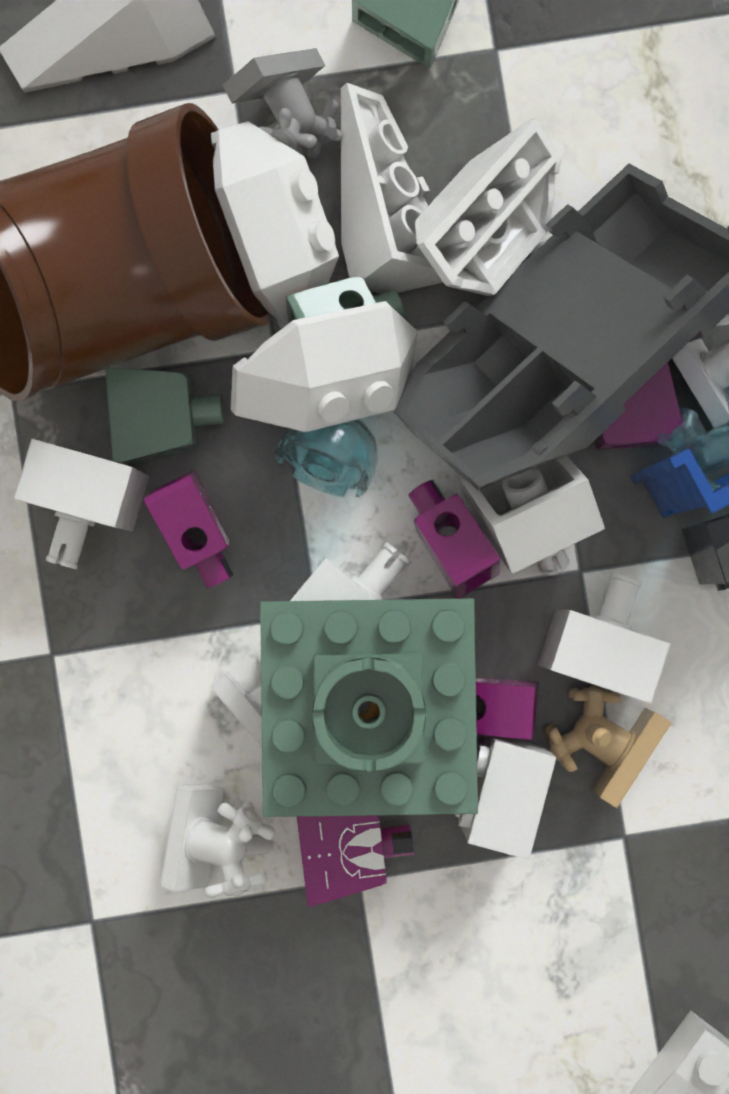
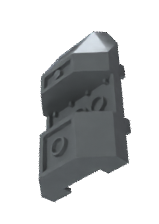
M628 163L579 211L569 204L561 209L546 224L552 236L515 270L495 295L487 296L476 308L464 301L443 321L450 332L416 363L394 410L395 415L419 440L477 490L587 448L626 411L623 404L688 342L704 337L729 313V226L725 228L668 197L662 180Z

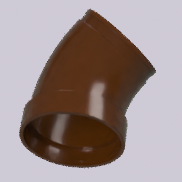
M185 103L136 122L132 125L128 137L0 180V393L13 401H22L34 396L40 390L56 388L108 367L199 335L208 340L217 341L269 323L272 315L252 292L215 192L213 170L215 148L212 145L211 133L219 129L199 106L193 103Z

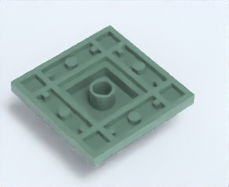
M474 598L260 602L263 817L478 814ZM367 701L376 703L380 709L378 715L373 719L363 718L358 712L362 703Z

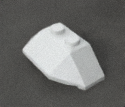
M537 118L528 120L471 159L415 220L417 245L446 286L486 296L495 295L548 233L546 224L550 221L555 197V175L559 174L562 158Z
M247 121L211 133L212 145L215 148L213 158L215 192L252 292L264 308L277 318V324L282 329L289 324L286 296L329 284L339 254L335 246L334 231L327 222L318 196L316 179L310 172L305 157Z
M386 301L293 320L262 343L249 359L244 357L233 365L231 411L236 416L309 432L395 410L412 373L418 331Z

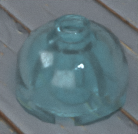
M360 419L309 432L287 428L274 452L276 461L281 467H283L287 460L296 468L293 474L294 478L318 491L340 497L345 496L347 489H357L356 497L363 496L369 488L378 462L375 437L367 425Z

